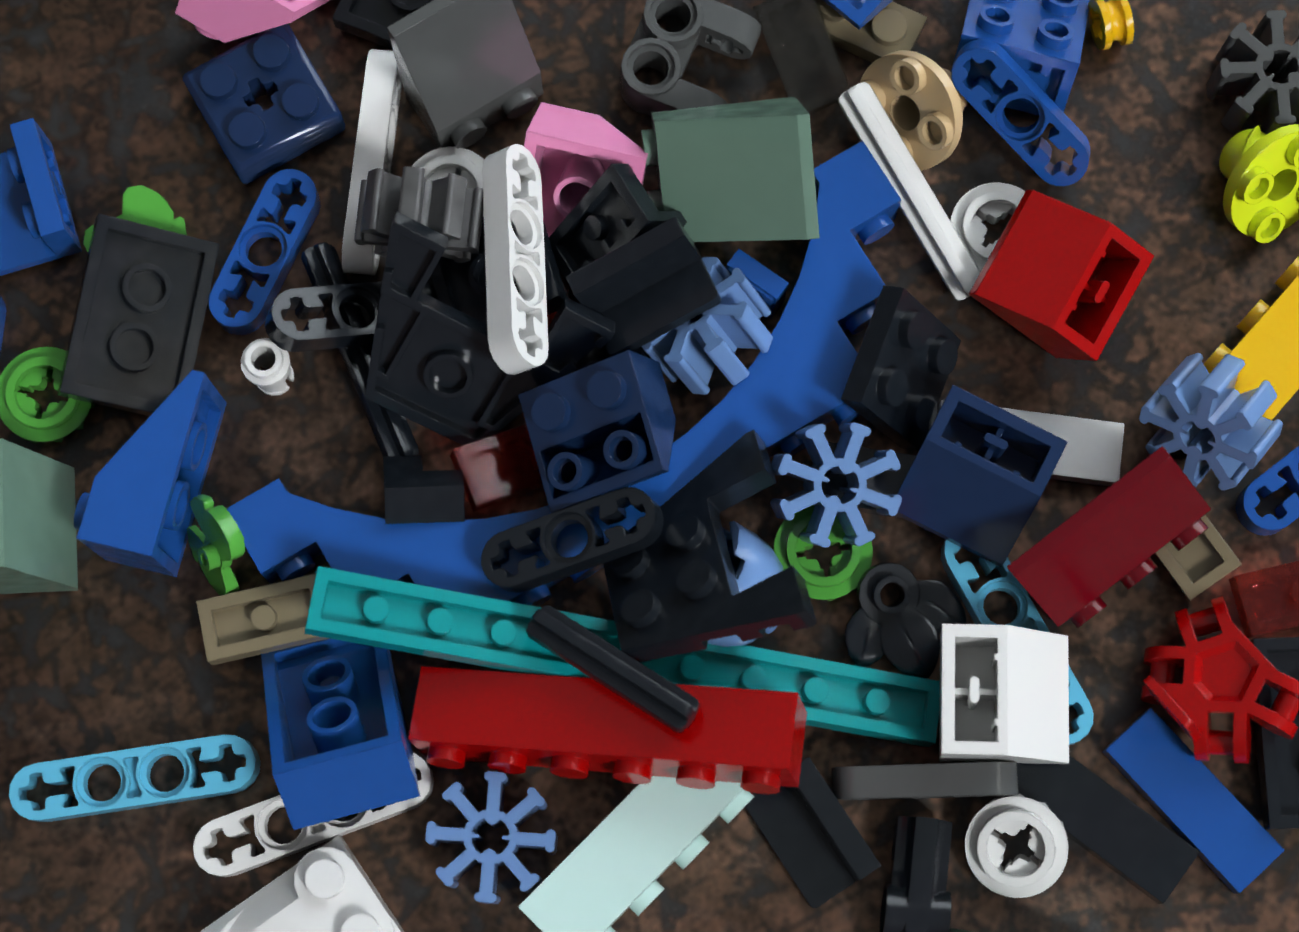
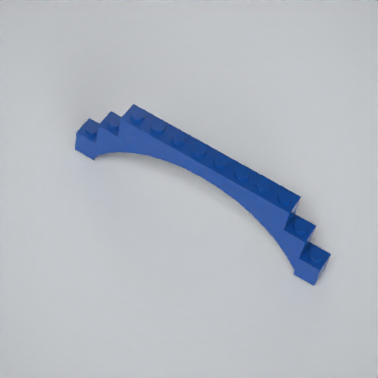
M863 140L814 168L820 238L810 239L799 278L779 322L771 333L773 340L768 352L762 353L760 351L755 361L747 369L749 376L737 385H734L723 400L685 435L673 442L668 472L629 486L645 492L659 507L744 434L753 429L765 443L769 458L780 451L792 456L806 448L803 440L796 438V431L808 425H826L832 420H835L838 426L860 416L858 412L841 399L858 354L845 335L844 330L848 329L854 335L868 328L885 283L857 241L861 239L864 245H868L891 231L895 226L893 220L896 218L901 203V198ZM278 478L226 508L237 523L244 537L245 547L261 575L270 584L278 579L286 581L302 577L315 567L316 564L313 559L323 554L332 569L539 607L552 597L549 588L569 577L558 579L525 592L514 593L492 583L485 576L482 569V551L491 537L499 532L551 514L549 505L487 519L465 520V522L385 524V518L332 508L291 494ZM629 505L625 508L626 518L623 521L608 526L600 520L599 515L594 517V520L602 532L615 526H623L631 532L637 527V520L646 515L645 512H640L634 506ZM571 524L559 533L557 549L561 556L574 557L584 550L588 540L587 530L584 525ZM603 532L605 545L609 543V539ZM537 537V538H536V542H537V543L539 544V546L541 547V545H540V537ZM514 548L508 550L509 560L501 564V569L503 568L515 576L519 573L518 563L523 559L536 555L545 561V566L549 565L550 561L542 550L529 555H523ZM603 564L572 574L570 577L574 583L580 582L603 568Z

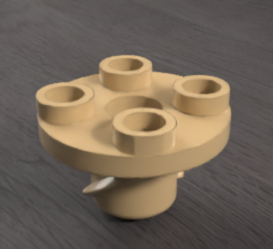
M908 50L891 52L875 60L864 72L860 83L867 82L870 84L921 171L927 170L940 164L954 152L959 143L963 127L962 113L967 106V100L957 91L953 84L952 72L941 68L929 57Z

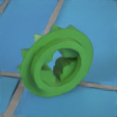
M56 347L30 349L15 357L0 375L1 420L14 434L35 444L49 441L62 443L65 436L75 430L83 429L84 420L90 409L95 407L94 403L65 397L68 401L61 400L60 403H49L46 412H43L41 415L40 404L24 393V391L34 393L35 390L44 391L48 382H51L52 379L54 380L53 387L58 392L66 350Z
M812 505L794 513L793 520H784L775 537L774 553L783 565V570L793 565L805 579L810 599L833 601L853 592L858 587L862 575L870 568L872 563V541L861 546L844 543L843 537L845 532L836 515L828 539L831 541L830 546H838V548L848 547L849 550L841 551L840 554L832 557L828 576L825 577L824 570L820 569L817 559H807L806 556L797 558V555L804 554L805 551L812 549L814 546L799 538L801 532H806L815 507Z

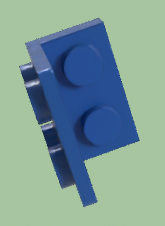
M969 0L951 72L959 50L966 43L976 39L992 40L998 43L1064 112L1080 65L1089 11L1088 3L1090 0ZM970 59L971 67L968 76L973 80L981 75L986 77L995 87L993 97L989 99L992 103H995L1000 93L1014 83L1011 80H1007L1001 89L991 79L990 73L993 67L991 61L987 59L984 63L978 64L973 59ZM1015 99L1005 106L1039 115L1035 104L1027 99Z
M34 118L10 124L15 147L8 148L6 152L0 153V276L82 252L52 143Z

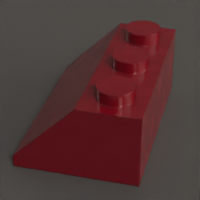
M1161 446L1014 560L1007 568L1058 627L1070 619L1078 629L1107 606L1100 595L1114 584L1121 581L1128 590L1155 570L1157 565L1150 558L1153 554L1169 542L1179 551L1207 530L1208 527L1201 518L1211 508L1167 450Z

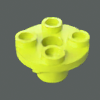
M1299 124L1287 125L1268 134L1262 132L1260 126L1235 134L1226 143L1219 158L1220 171L1228 179L1223 195L1224 213L1227 220L1241 233L1253 237L1262 244L1269 243L1276 239L1282 230L1299 220Z

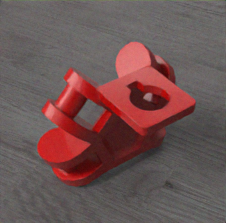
M1220 596L1211 599L1213 607L1189 614L1187 608L1174 612L1186 646H1152L1145 648L1144 664L1150 666V675L1143 680L1145 685L1142 686L1141 700L1146 703L1161 705L1192 739L1195 760L1210 761L1211 754L1233 756L1234 763L1249 764L1251 751L1250 719L1281 737L1293 739L1298 729V726L1293 721L1299 711V681L1278 671L1236 627L1224 597ZM1222 631V634L1201 641L1198 639L1199 637ZM1184 666L1183 684L1175 683L1176 668ZM1265 683L1278 692L1270 709L1256 703ZM1211 713L1234 714L1233 731L1212 729Z

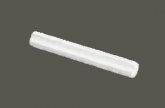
M862 82L854 85L842 93L838 98V104L860 141L863 140L901 198L900 209L952 297L957 301L968 298L970 296L968 293L979 276L980 270L870 84Z

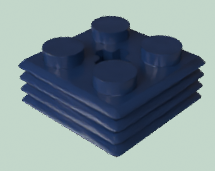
M289 24L262 31L185 73L182 77L191 97L243 184L256 180L343 132L346 128L339 108ZM263 95L271 97L273 106L266 110H263L259 104H256V99Z

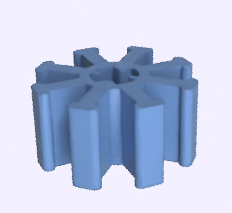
M703 257L702 259L719 292L721 302L642 346L651 359L660 363L661 370L671 382H676L679 377L692 394L706 395L710 392L708 384L715 365L732 385H737L749 376V371L734 353L737 348L759 349L762 353H766L773 340L771 333L760 321L762 316L768 317L771 314V310L739 268L733 269L731 275L717 257Z
M1195 353L1187 356L1141 408L1139 417L1141 423L1146 424L1150 422L1161 427L1146 444L1145 448L1150 455L1161 446L1168 453L1182 450L1187 454L1182 471L1194 487H1197L1205 475L1212 469L1220 482L1218 487L1221 490H1228L1236 487L1250 469H1254L1280 436L1283 426L1282 421L1279 419L1272 421L1262 417L1277 398V393L1271 383L1264 380L1258 388L1240 394L1234 388L1238 373L1245 366L1244 360L1227 354L1209 374L1202 363L1203 355Z
M855 422L841 424L839 431L842 433L833 455L824 435L826 426L824 424L808 425L796 431L795 436L797 439L803 440L813 465L809 467L793 461L790 454H776L773 457L771 465L774 475H788L804 481V490L784 499L774 498L771 500L770 504L778 519L793 520L794 513L814 505L815 507L806 532H801L799 535L800 540L816 546L829 547L831 541L828 539L836 515L845 532L843 537L844 543L861 546L874 540L875 533L868 531L857 505L863 503L874 507L879 515L895 516L898 513L902 497L896 494H882L868 489L866 481L884 471L899 470L901 465L896 453L893 450H876L874 457L856 464L855 462L864 437L871 434L869 427ZM828 470L833 474H845L847 478V487H840V490L845 493L841 499L835 495L823 494L822 482L830 481V479L824 476Z
M487 771L484 774V778L488 782L486 810L479 812L465 796L466 789L459 782H455L443 792L442 797L449 804H455L466 817L468 822L465 828L441 827L435 822L430 821L426 825L425 840L433 847H438L440 843L464 844L466 850L445 868L438 867L436 875L446 886L454 889L459 885L458 880L479 862L482 864L480 891L474 895V899L483 904H499L501 901L500 896L497 895L499 866L506 865L521 882L520 890L527 894L531 893L542 883V878L536 873L531 874L516 856L519 848L546 850L550 855H554L557 852L558 836L552 829L547 830L546 834L520 832L518 827L539 809L541 811L547 809L546 801L535 788L530 787L527 790L528 796L505 814L503 812L505 787L510 784V779L504 772ZM488 823L495 829L503 824L507 826L509 835L502 836V839L508 843V846L503 852L498 854L489 848L480 853L476 846V841H483V837L477 834L482 825Z

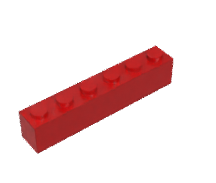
M421 666L408 740L427 758L426 761L429 764L446 769L464 768L465 761L488 763L487 766L490 769L508 774H522L526 772V766L550 768L549 771L552 774L570 779H584L588 777L589 771L612 773L614 779L632 784H647L651 782L652 776L676 778V783L694 789H711L715 787V781L741 783L740 787L743 790L752 793L777 794L780 792V786L799 788L807 711L798 692L674 684L695 697L700 703L694 721L688 728L679 733L671 730L592 678Z

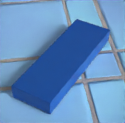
M1149 708L1102 751L1180 837L1200 852L1198 856L1234 894L1241 893L1285 851L1201 761L1195 760L1194 753L1152 708Z

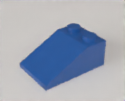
M191 370L94 477L90 493L84 492L80 496L74 514V528L79 530L77 539L103 559L177 577L188 540L187 528L192 526L194 519L190 501L195 496L201 495L227 403L204 372Z
M325 639L261 654L272 773L293 830L420 797L413 751L408 740L409 734L390 649L335 639Z

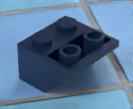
M627 350L519 394L551 513L617 489L635 485L669 471L676 418L658 361Z
M952 385L897 495L902 497V502L896 515L1002 567L1037 505L1068 441Z

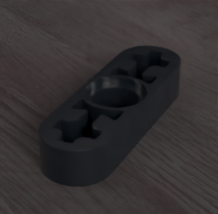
M382 281L285 290L276 297L265 317L266 333L269 339L279 348L290 352L373 345ZM426 283L422 292L438 300L435 288ZM346 302L360 304L367 310L370 316V325L365 328L349 326L341 318L339 306ZM325 306L324 318H317ZM289 310H295L298 319H311L302 331H297L294 322L283 320Z
M633 487L620 488L497 533L484 546L481 555L482 569L485 576L492 583L504 590L514 593L525 592L649 547L661 534L663 514L659 505L642 490ZM629 505L634 506L640 512H645L646 516L640 517L637 520L638 530L632 534L623 526H615L604 530V534L609 539V543L604 545L603 532L595 522L594 517L599 515L600 520L609 526L626 518L625 508ZM571 524L584 525L588 534L584 550L574 557L561 556L557 549L559 533ZM537 537H540V545H541V547H540L539 544L536 542V538H537ZM514 548L523 555H529L542 550L550 561L549 565L545 566V561L536 555L523 559L518 563L519 573L515 576L505 569H501V564L509 560L508 550Z

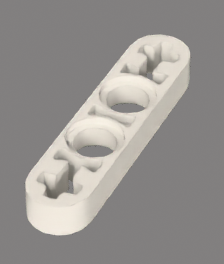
M370 49L367 57L342 244V269L344 273L375 276L379 265L380 255L374 254L375 245H358L354 241L361 180H367L368 171L377 168L391 173L402 80L394 51Z
M519 144L511 145L488 155L483 161L482 169L488 344L495 363L501 370L510 375H516L544 364L549 350L542 179L535 158L528 149ZM514 280H515L516 285H517V287H518V289H519V293H518V291H517V289H516V286H515V284H514Z
M413 753L416 771L420 770L422 777L421 780H418L420 797L387 805L378 811L371 809L360 812L349 821L342 822L334 819L304 827L295 840L286 844L275 842L270 837L267 827L272 813L279 808L285 807L281 796L278 795L216 818L203 825L194 840V858L198 865L209 874L221 877L242 874L330 841L338 835L349 834L419 807L432 794L434 786L433 772L424 759ZM254 817L255 835L265 849L263 854L255 856V845L247 844L232 851L233 862L227 866L223 859L211 858L209 856V848L217 844L216 834L223 830L224 834L230 838H239L250 834L251 832L244 822Z

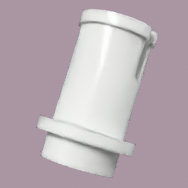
M269 338L257 339L249 343L244 349L240 360L241 370L250 382L257 385L262 392L271 396L281 395L290 389L285 381L286 379L291 382L294 381V370L291 367L288 351L279 348Z

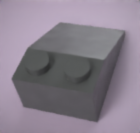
M433 0L387 27L405 95L439 148L456 146L459 149L473 145L486 134L487 127L506 116L509 119H515L524 115L537 104L538 97L543 95L541 71L512 0Z

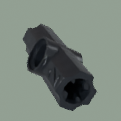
M918 816L896 817L891 851L890 884L886 883L884 886L879 932H949L952 898L951 892L946 891L953 822Z

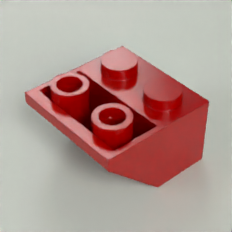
M1026 190L968 294L1055 358L1097 361L1152 262L1154 255L1113 223L1038 191Z

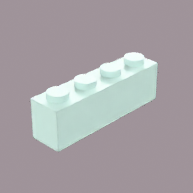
M652 776L650 783L639 784L518 908L542 932H616L611 926L628 908L639 916L661 894L665 888L657 879L673 862L684 870L710 842L702 833L718 816L729 824L754 796L750 792L743 790L740 787L741 783L715 781L714 788L694 789L676 783V778Z

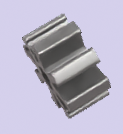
M404 166L402 177L385 172L384 169L380 168L368 171L367 180H361L354 236L356 244L375 245L374 254L386 257L392 219L396 212H399L448 237L447 247L442 257L452 259L457 263H464L471 260V253H479L484 209L483 188H466L467 178L453 173H449L447 177L434 181L427 180L424 177L425 169L422 167Z

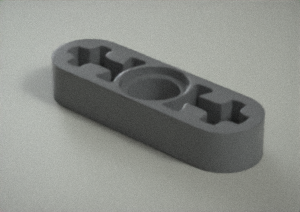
M1017 762L831 768L832 792L837 800L1018 795Z

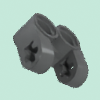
M647 0L644 14L632 42L623 55L619 81L622 99L628 107L650 117L651 112L728 104L719 95L682 80V76L697 45L731 58L749 59L761 35V24L749 14L715 0ZM674 16L681 19L687 27L682 31L673 33L662 29L657 21L663 17ZM649 67L660 71L665 79L659 84L647 85L640 82L634 74L640 69Z

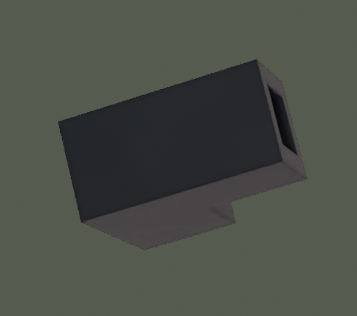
M422 455L383 456L385 524L465 522L462 470L423 471Z

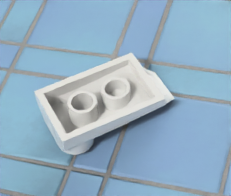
M338 835L324 846L308 852L295 866L200 932H404V930L342 836Z

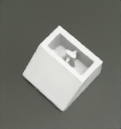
M942 624L940 632L939 761L1069 764L1068 636L1012 625Z

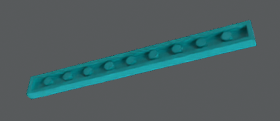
M318 566L305 627V634L516 673L591 678L528 637L526 629L531 621V617L537 609L542 607ZM559 611L621 650L615 621ZM707 644V649L640 662L673 684L798 692L807 711L806 725L928 748L936 743L940 709V681L748 645L721 647Z

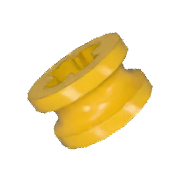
M1090 0L1088 3V20L1093 40L1098 49H1110L1113 41H1118L1121 45L1131 44L1134 40V21L1128 0H1109L1107 2L1104 0Z

